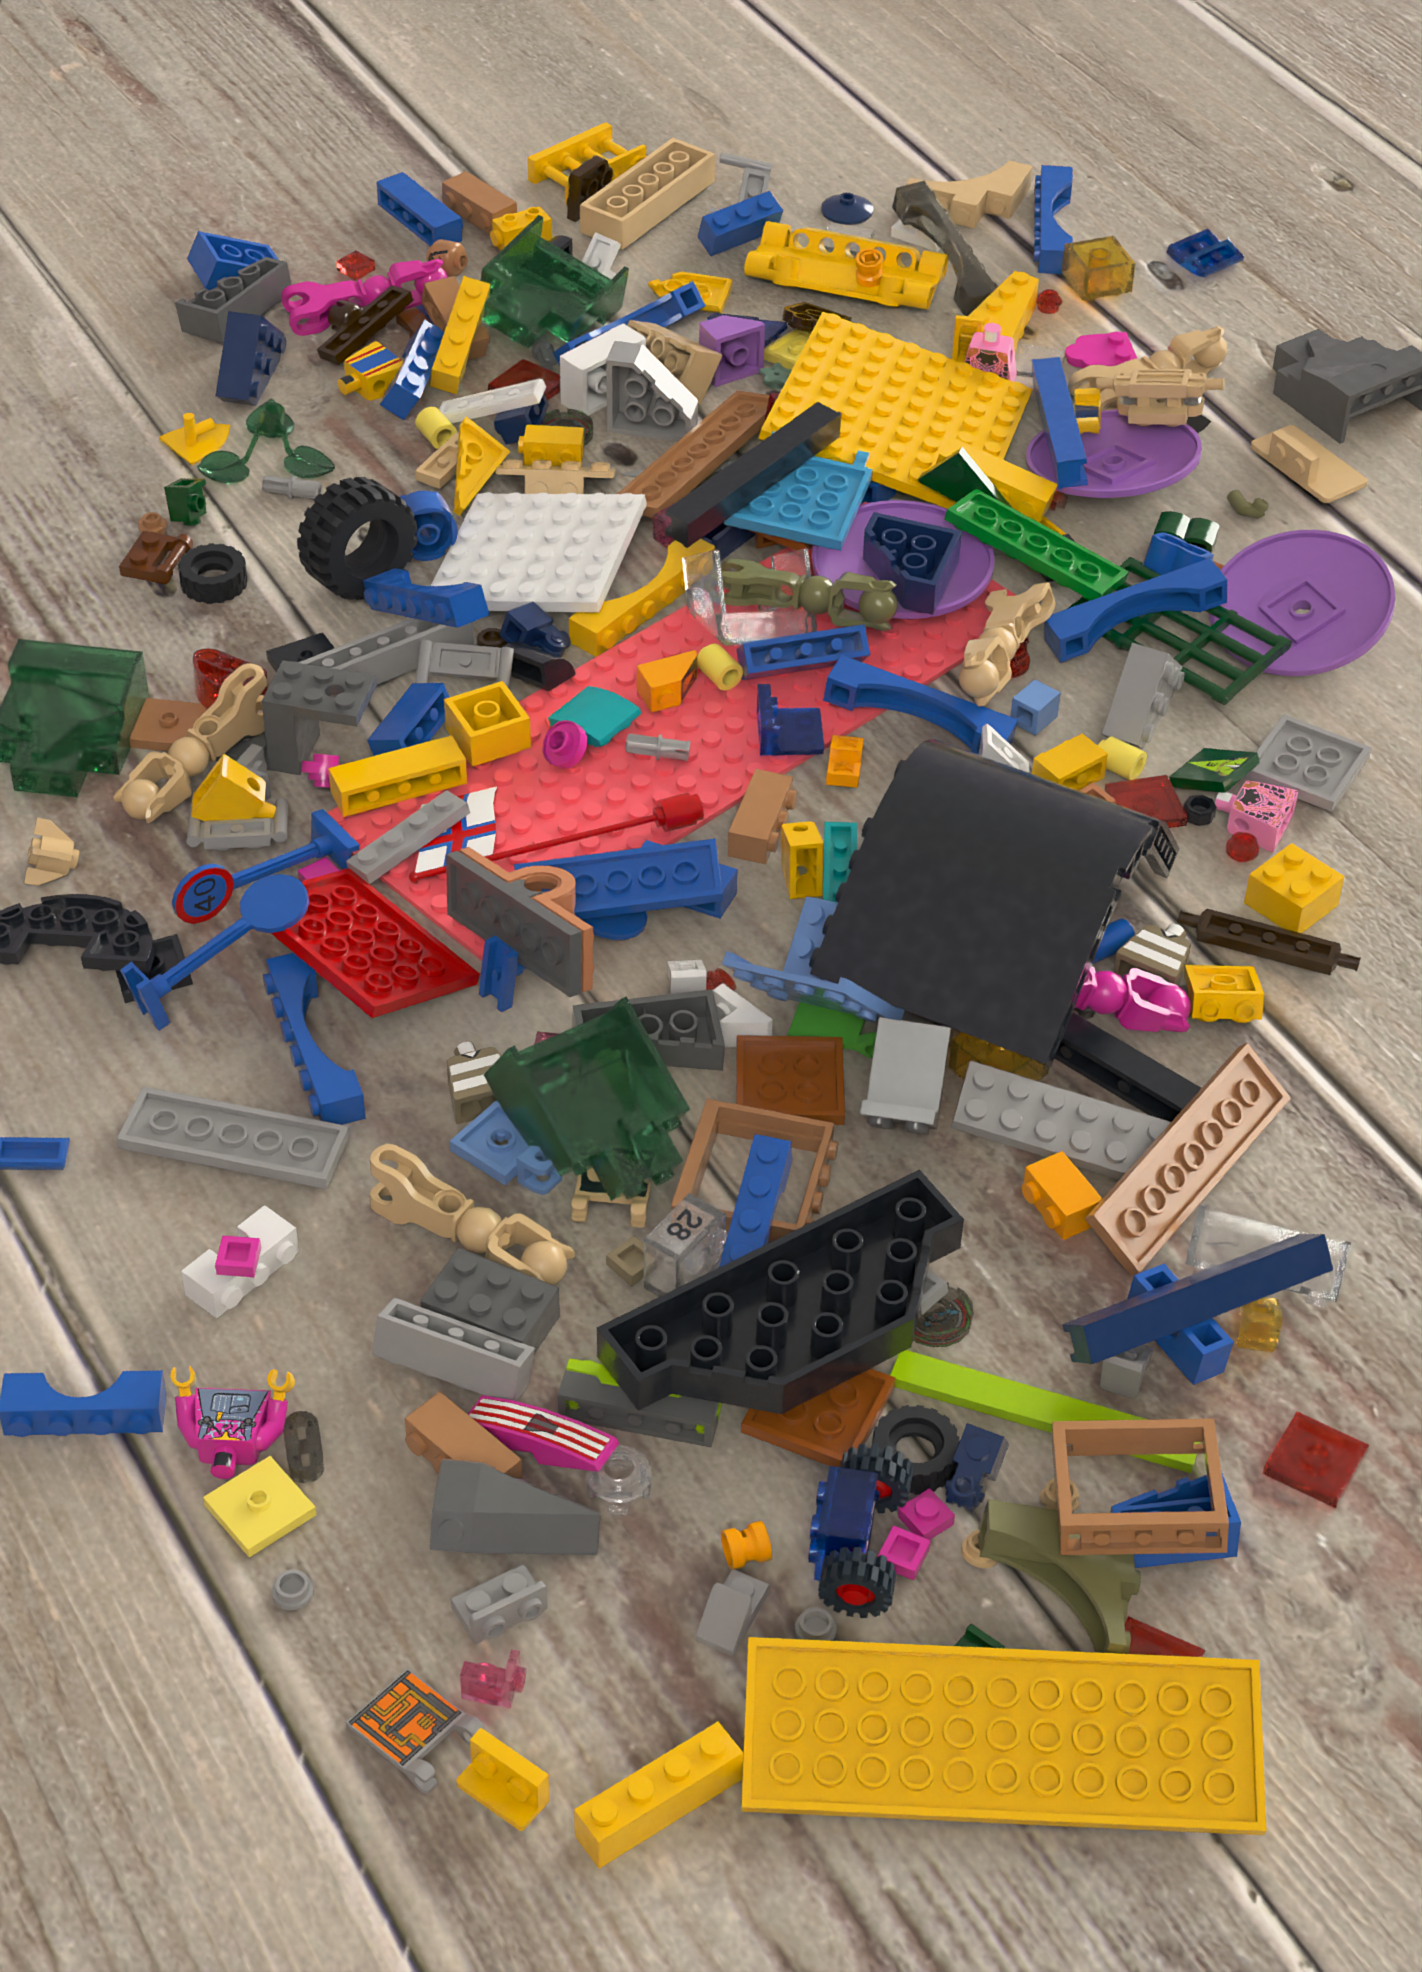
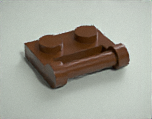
M143 531L119 565L120 576L167 584L173 577V570L182 555L186 554L193 547V540L186 534L173 537L156 532ZM168 551H171L164 563L160 564Z

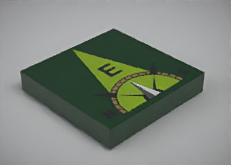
M1203 748L1169 776L1171 787L1225 793L1260 763L1259 755L1257 752Z

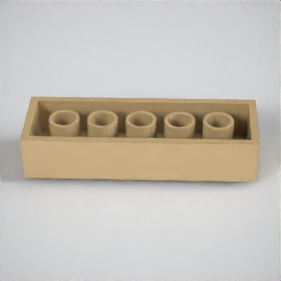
M671 138L580 204V233L593 238L596 232L620 243L619 249H625L715 181V153L676 138Z

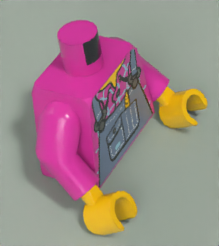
M189 1366V1380L179 1383L176 1380V1368L173 1367L170 1377L179 1391V1395L175 1396L177 1426L188 1446L198 1449L199 1460L202 1463L212 1464L210 1472L214 1477L229 1479L234 1476L236 1465L255 1464L260 1452L266 1451L283 1433L288 1406L285 1393L290 1392L295 1385V1378L289 1371L286 1375L285 1384L280 1387L276 1385L278 1371L272 1369L269 1372L267 1382L270 1388L274 1390L273 1397H271V1391L218 1388H196L195 1394H191L190 1387L196 1381L194 1370Z

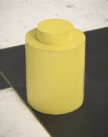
M436 407L423 409L415 421L417 429L436 449H439L457 432L453 424Z
M710 644L700 650L697 657V667L720 690H730L740 682L743 676L742 666L719 644Z
M1110 736L1107 740L1103 739L1098 744L1101 749L1108 753L1107 770L1130 781H1134L1141 774L1147 760L1146 752L1113 736Z

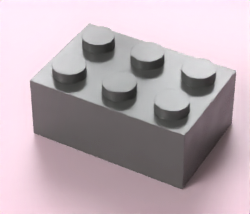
M461 1248L456 1249L420 1300L422 1308L534 1347V1354L560 1317L559 1287Z

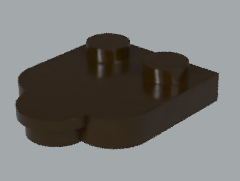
M595 155L570 173L568 179L570 186L567 199V219L577 222L580 219V204L611 182L613 169L609 167L606 159Z
M800 302L784 307L782 320L788 322V326L794 329L812 332L822 312L836 314L850 322L851 317L807 302Z

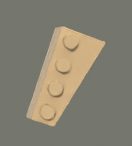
M629 320L627 326L646 337V348L701 405L723 355L657 324Z

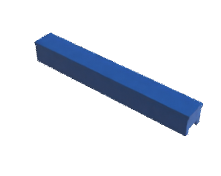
M1060 357L1032 359L1033 387L1058 489L1088 485L1084 464H1087V458Z

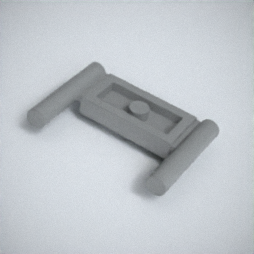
M721 152L719 163L744 168L738 203L767 192L772 168L771 163ZM710 207L709 214L721 209Z
M422 640L420 642L415 683H428L429 673H433V676L488 681H496L498 679L497 682L503 681L509 689L514 649L510 647L498 648Z
M285 798L276 800L275 819L204 821V823H201L202 820L191 816V803L186 842L190 847H196L200 842H203L204 849H214L217 851L244 847L260 849L265 846H271V839L278 843H283L287 839L288 801Z

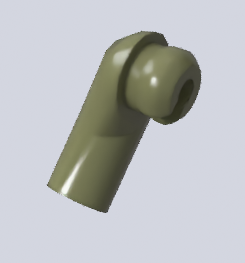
M1232 490L1227 496L1230 504L1240 515L1258 519L1265 515L1264 512L1269 507L1268 503L1260 498H1256L1253 504L1248 502L1239 490Z

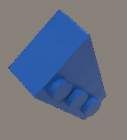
M1223 1473L1222 1478L1229 1520L1227 1553L1134 1554L1135 1568L1237 1557L1241 1520ZM1207 1475L1192 1481L1185 1477L1177 1480L1176 1487L1161 1493H1157L1154 1489L1111 1506L1110 1513L1212 1511ZM1206 1532V1536H1217L1216 1532Z

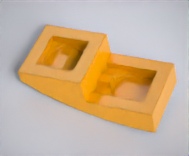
M832 735L826 785L858 788L864 738Z

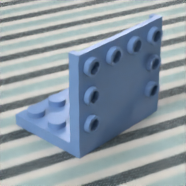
M806 896L783 971L753 965L732 952L726 951L722 965L734 971V978L749 982L751 987L767 992L766 995L781 1001L789 999L855 1015L860 1019L870 1022H876V1020H879V1017L902 1020L903 1009L892 1006L852 981L840 977L839 983L836 984L825 979H818L810 974L812 969L809 967L811 955L816 947H821L825 937L822 934L823 926L827 917L834 914L838 904L836 902Z

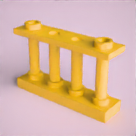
M604 122L527 157L528 180L533 184H537L551 178L565 187V204H567L570 186L568 183L569 177L561 172L567 169L573 171L581 166L582 162L597 155L606 159L609 167L613 169L612 182L646 157V146L642 144L629 151L612 141V125ZM609 151L616 155V157L608 160L600 154Z

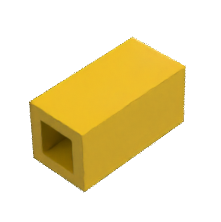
M540 206L530 207L521 212L505 214L502 217L492 219L493 231L490 232L492 244L504 255L544 245L552 239V219Z
M526 424L524 436H519L518 452L524 455V465H532L534 460L552 461V466H561L563 461L581 462L582 467L584 428Z

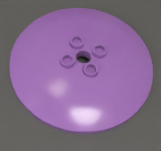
M1118 409L1101 411L1100 433L1084 432L1080 434L1087 458V464H1084L1088 485L1066 487L1063 489H1058L1057 486L1056 491L1082 497L1117 498L1145 494L1168 487L1185 478L1199 464L1202 455L1200 437L1187 424L1177 427H1168L1165 424H1152L1142 427L1137 424H1128V416L1119 414ZM1042 430L1031 440L1027 447V468L1029 472L1057 484L1045 432Z
M891 500L860 505L841 551L813 545V570L816 576L822 575L830 579L832 583L845 572L871 576L875 580H880L863 560L864 530L873 512L953 530L958 529L953 524L944 520L947 512L946 508L928 503ZM962 531L959 563L934 615L904 609L897 601L898 608L893 618L920 619L935 617L958 610L974 601L984 592L992 579L995 560L992 546L986 545L979 538L966 531ZM843 589V594L845 595L843 603L859 610L858 601L863 591Z
M1295 530L1275 534L1247 546L1231 558L1221 569V572L1228 579L1227 603L1221 606L1228 610L1232 609L1243 618L1292 641L1290 649L1263 671L1265 673L1282 676H1307L1328 672L1347 665L1368 652L1380 640L1393 617L1395 587L1387 565L1367 545L1336 532ZM1298 609L1310 610L1306 614L1295 613ZM1209 614L1211 626L1217 620H1219V618ZM1229 625L1221 632L1263 655L1273 648L1232 625ZM1226 650L1227 653L1249 667L1253 665V663Z

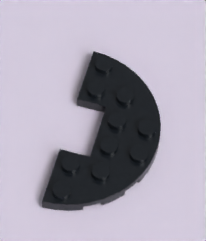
M63 894L41 897L42 903L22 908L21 904L18 903L0 911V963L19 964L31 944H44L48 946L60 945L86 948L81 956L83 969L120 971L132 962L141 972L149 973L152 967L155 947L148 923L136 910L131 912L123 908L120 901L97 895Z

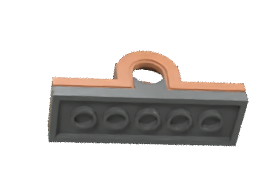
M470 847L446 854L447 915L484 940L497 936L519 953L518 963L568 997L581 994V991L586 992L593 989V927L574 915L576 881L572 874L552 866H529L507 872ZM541 889H550V891L541 892Z

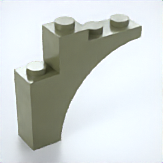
M988 1499L978 1526L980 1532V1557L1014 1567L1035 1578L1058 1595L1082 1623L1093 1644L1095 1653L1128 1654L1131 1635L1129 1631H1125L1124 1623L1127 1617L1130 1598L1132 1595L1138 1594L1141 1584V1573L1139 1570H1135L1134 1554L1060 1555L1057 1510ZM1069 1534V1539H1080V1534Z

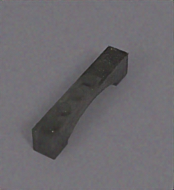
M925 181L897 187L892 206L893 210L904 226L909 224L923 232L939 246L944 254H948V259L957 277L953 300L963 315L969 316L998 287L997 284L991 280L984 265L979 262L973 253L972 247L966 243L959 228L954 225L947 210L941 206L934 191L929 188Z

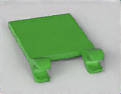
M799 1002L787 1036L843 1037V1049L855 1050L873 1059L877 1033L870 1032L861 1035L866 1020L860 1019L855 1015Z

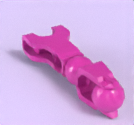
M440 259L423 263L419 260L393 263L390 266L389 272H387L388 278L382 275H374L367 278L363 284L361 279H358L357 282L343 281L327 285L309 281L289 285L283 289L281 301L284 308L290 313L289 324L292 331L299 336L320 333L330 326L328 313L331 306L336 305L337 301L348 300L360 306H367L391 285L402 288V283L414 280L416 290L411 291L414 301L404 309L406 310L422 304L424 283L448 278V276L441 267L443 261ZM295 295L302 297L301 300L295 302L289 301ZM309 318L305 324H297L300 319Z
M1091 967L1075 1005V1008L1078 1007L1080 1010H1085L1088 1006L1090 1010L1098 1014H1112L1115 1012V1017L1119 1019L1121 1026L1126 1029L1150 1032L1165 1030L1182 1033L1187 1032L1190 1028L1187 1019L1191 1011V1001L1186 992L1179 986L1168 983L1159 976L1137 968L1130 969L1128 974L1121 978L1120 975L1112 971H1097L1095 973L1094 967Z

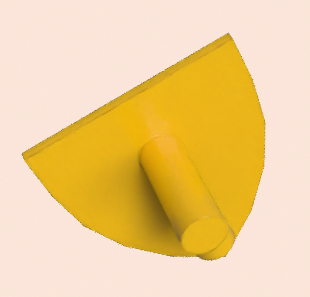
M185 413L183 414L184 427L159 436V440L190 465H194L215 454L224 445L229 436L230 425L216 424L212 418L195 424L194 414Z

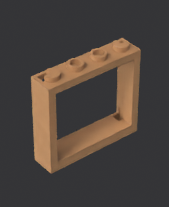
M707 1099L671 1204V1224L680 1223L683 1229H689L691 1234L726 1241L734 1212L695 1204L718 1133L753 1140L754 1134L791 1141L792 1148L817 1152L796 1224L773 1220L768 1243L815 1221L812 1220L813 1213L820 1214L823 1202V1193L820 1192L821 1186L827 1187L830 1180L831 1166L828 1165L829 1159L835 1160L838 1152L839 1142L833 1141L834 1123ZM685 1209H688L692 1215L691 1224L696 1225L698 1223L696 1219L698 1216L701 1217L702 1224L697 1228H690L687 1225V1214L680 1221L676 1220V1218ZM674 1226L671 1230L678 1231L679 1227Z
M1214 1418L1052 1421V1457L1060 1555L1227 1553L1229 1520ZM1194 1442H1202L1203 1444H1194ZM1204 1453L1212 1511L1072 1514L1067 1456ZM1206 1532H1216L1217 1536H1206ZM1069 1534H1080V1539H1069Z

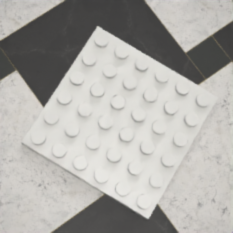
M490 492L477 494L458 531L456 542L453 546L451 545L431 586L456 585L464 582L481 584L489 611H510L534 602L544 612L599 613L646 508L645 494H520L517 492L510 494H493Z

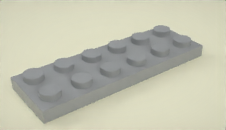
M970 1061L951 1128L1044 1157H1049L1063 1151L1075 1166L1120 1180L1171 1122Z
M142 1087L117 1137V1144L119 1149L327 1189L350 1137L349 1126Z

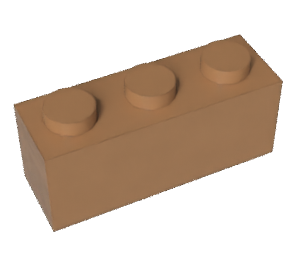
M467 171L442 182V202L453 212L488 234L493 231L492 219L502 217L505 214L517 213V202Z
M455 276L424 283L421 302L433 324L438 326L443 332H445L460 288ZM482 324L477 327L467 360L486 355L490 335L487 328L483 327Z
M755 769L728 832V857L766 864L770 853H776L780 841L779 832L781 825L788 823V810H794L797 801V791L793 790V776Z
M439 1391L405 1418V1442L415 1455H422L431 1462L438 1474L442 1459L484 1462L495 1467V1470L516 1479L518 1477L522 1479V1459L442 1392Z

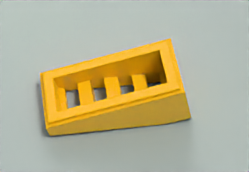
M956 315L952 351L953 360L965 362L968 351L961 350V348L968 349L970 343L961 342V340L971 341L973 336L963 335L961 332L983 333V318ZM962 324H963V325H970V326H977V329H976V328H969V327H962Z

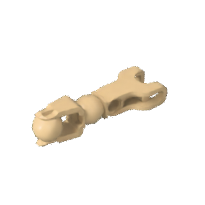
M1216 326L1202 332L1196 330L1177 335L1171 340L1168 350L1156 351L1149 358L1143 356L1141 359H1132L1116 366L1090 365L1071 375L1068 382V390L1075 397L1074 389L1096 388L1097 376L1114 377L1118 373H1132L1133 369H1191V373L1207 375L1210 370L1222 364L1228 352L1227 342L1222 337L1225 329ZM1087 380L1089 381V382H1087V383H1085V384L1080 385V384H1081L1082 382H1084V381H1087ZM1100 389L1101 411L1118 409L1117 400L1120 396H1115L1113 389Z
M1049 582L1034 584L1028 591L1015 596H1006V589L992 591L985 600L986 607L991 614L979 639L968 640L964 652L963 667L959 674L961 688L966 694L974 698L978 707L988 705L995 693H1000L1011 679L1010 660L1015 656L1016 649L1019 648L1020 643L1025 640L1033 627L1051 617L1055 608V599Z
M247 663L230 674L224 680L215 703L195 721L192 729L189 728L186 731L188 737L174 741L168 750V754L156 751L148 753L129 774V780L115 792L114 801L122 802L123 809L130 817L146 820L147 823H150L163 812L171 811L191 796L192 788L189 777L203 773L209 764V760L214 762L216 757L226 753L244 736L262 734L265 731L263 713L257 714V712L263 710L262 699L264 695L260 694L267 686V679L263 669L256 664ZM250 677H255L245 686H243V682ZM161 778L169 779L161 789L155 784Z
M384 1144L372 1152L370 1156L371 1174L380 1182L370 1191V1206L377 1214L395 1224L412 1222L441 1237L451 1238V1241L455 1243L459 1240L460 1244L470 1252L477 1254L486 1253L485 1258L549 1284L556 1285L563 1279L567 1270V1260L574 1258L575 1252L570 1246L553 1239L550 1231L523 1214L515 1213L509 1218L505 1217L501 1220V1217L490 1208H474V1200H467L459 1190L434 1177L416 1155L397 1145ZM393 1160L397 1163L398 1168L396 1170L382 1164L381 1161ZM391 1195L393 1200L385 1201L381 1197ZM514 1244L526 1247L520 1260L505 1250Z

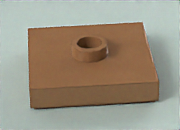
M146 698L129 738L130 747L168 751L174 741L188 737L186 731L189 728L192 729L195 721L209 709L208 704Z

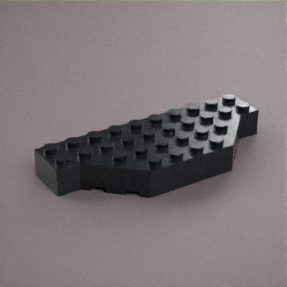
M919 1169L597 1327V1358L638 1411L670 1394L783 1414L912 1347L929 1264L961 1248L964 1218Z

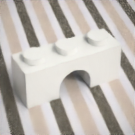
M265 1205L237 1226L238 1237L260 1238L261 1252L254 1278L216 1275L215 1262L217 1254L210 1249L181 1271L185 1295L215 1318L221 1316L228 1309L234 1308L246 1294L255 1287L265 1283L272 1273L283 1264L291 1262L299 1252L296 1227Z

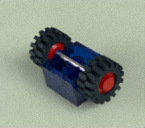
M872 1443L871 1448H867L866 1444H859L858 1450L855 1447L849 1448L848 1453L845 1452L842 1456L840 1467L829 1466L827 1482L819 1481L816 1515L813 1514L810 1528L809 1539H811L808 1563H815L814 1580L820 1581L818 1587L819 1598L824 1599L823 1603L827 1607L834 1605L833 1611L840 1613L842 1610L847 1611L846 1616L853 1617L854 1613H859L860 1618H867L868 1613H871L873 1617L879 1616L880 1611L885 1613L889 1610L893 1600L897 1575L892 1562L886 1563L887 1557L884 1555L875 1557L876 1551L870 1550L869 1546L875 1508L878 1513H885L886 1508L890 1512L897 1511V1506L901 1508L905 1506L906 1501L909 1499L913 1467H911L909 1458L903 1459L904 1454L898 1451L893 1454V1448L887 1445L884 1450L879 1449V1444Z

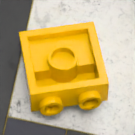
M1185 965L1184 979L1188 988V997L1191 1001L1190 1014L1192 1018H1197L1203 1022H1214L1217 1019H1232L1239 1023L1262 1020L1264 992L1254 966Z

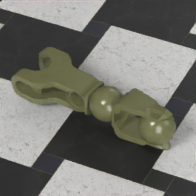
M735 558L726 560L719 568V572L713 574L706 585L708 597L716 603L732 606L764 605L779 608L794 606V609L797 610L801 606L806 612L813 615L823 614L828 611V616H831V622L841 627L865 624V628L871 627L881 631H888L892 629L888 621L894 617L898 608L896 595L892 592V589L897 584L891 580H875L871 576L845 572L832 583L830 579L822 575L809 578L806 575L800 577L792 572L766 568L755 561ZM729 568H734V569H736L737 571H736V572H728V569H729ZM720 582L722 587L730 591L726 594L720 593L716 589L715 584ZM781 585L789 586L793 591V595L785 594L781 589ZM843 589L863 591L858 601L860 613L844 609L845 595L843 594Z

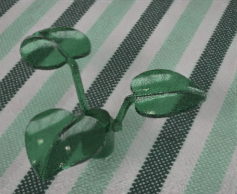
M273 398L257 407L246 419V428L254 435L243 458L240 459L238 455L230 451L220 450L207 454L200 464L197 465L198 470L213 481L226 484L241 482L250 474V469L244 464L249 461L259 436H265L268 438L282 437L285 452L289 455L284 458L283 464L286 470L295 476L314 478L335 470L334 463L315 448L303 445L296 447L294 450L290 448L287 435L293 432L294 422L285 413L284 407L276 403Z

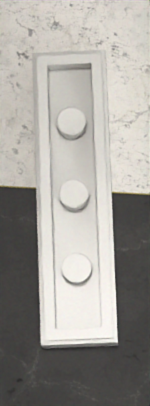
M543 379L523 382L443 401L439 410L453 424L463 421L466 416L469 419L539 404L546 385Z

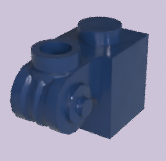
M534 602L507 611L499 633L508 644L511 642H523L533 647H540L541 650L562 658L565 649L569 648L571 644L568 633L559 631L553 625L554 620Z
M969 1423L966 1424L953 1458V1462L957 1465L955 1475L951 1480H947L945 1489H947L945 1493L947 1496L946 1503L951 1505L957 1504L959 1508L964 1507L969 1512H974L976 1507L983 1503L986 1494L982 1493L984 1488L982 1483L985 1478L996 1481L1009 1446L1005 1437Z

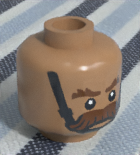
M439 239L429 247L426 255L427 261L434 259L442 260L443 264L441 267L445 270L447 276L450 277L460 275L468 263L465 248L461 243Z

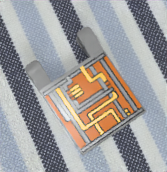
M408 1668L346 1721L347 1727L406 1774L411 1782L424 1794L429 1793L438 1783L433 1778L435 1775L434 1767L422 1759L454 1730L470 1746V1739L480 1728L485 1729L480 1719L463 1712Z

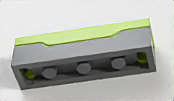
M572 1358L568 1360L558 1392V1414L585 1424L706 1447H712L722 1403L670 1394L638 1411L603 1364L591 1360Z

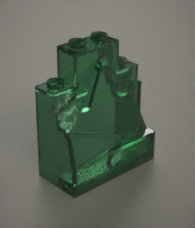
M538 215L482 268L480 280L490 284V297L485 301L483 322L526 348H529L547 330L564 341L570 342L576 337H580L595 321L605 325L623 306L629 268L624 266L610 279L541 238L544 218L541 215Z
M18 639L7 663L11 684L0 706V763L10 764L14 791L78 797L88 772L120 775L131 748L129 738L145 699L150 698L143 651Z
M627 996L621 998L607 1013L519 1052L515 1045L508 1048L484 1074L504 1113L529 1147L531 1145L540 1147L545 1158L552 1161L560 1177L572 1171L577 1176L593 1168L611 1201L625 1196L626 1200H630L646 1190L644 1185L654 1182L656 1186L667 1182L675 1176L673 1170L683 1162L668 1133L682 1125L680 1118L691 1109Z

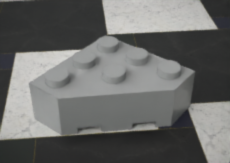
M614 341L606 359L607 432L678 442L698 424V400L643 344Z
M1136 643L1131 644L1102 735L1106 738L1113 736L1142 749L1146 743L1151 741L1161 716H1165L1174 691L1181 688L1185 673L1181 671L1182 666L1169 653Z

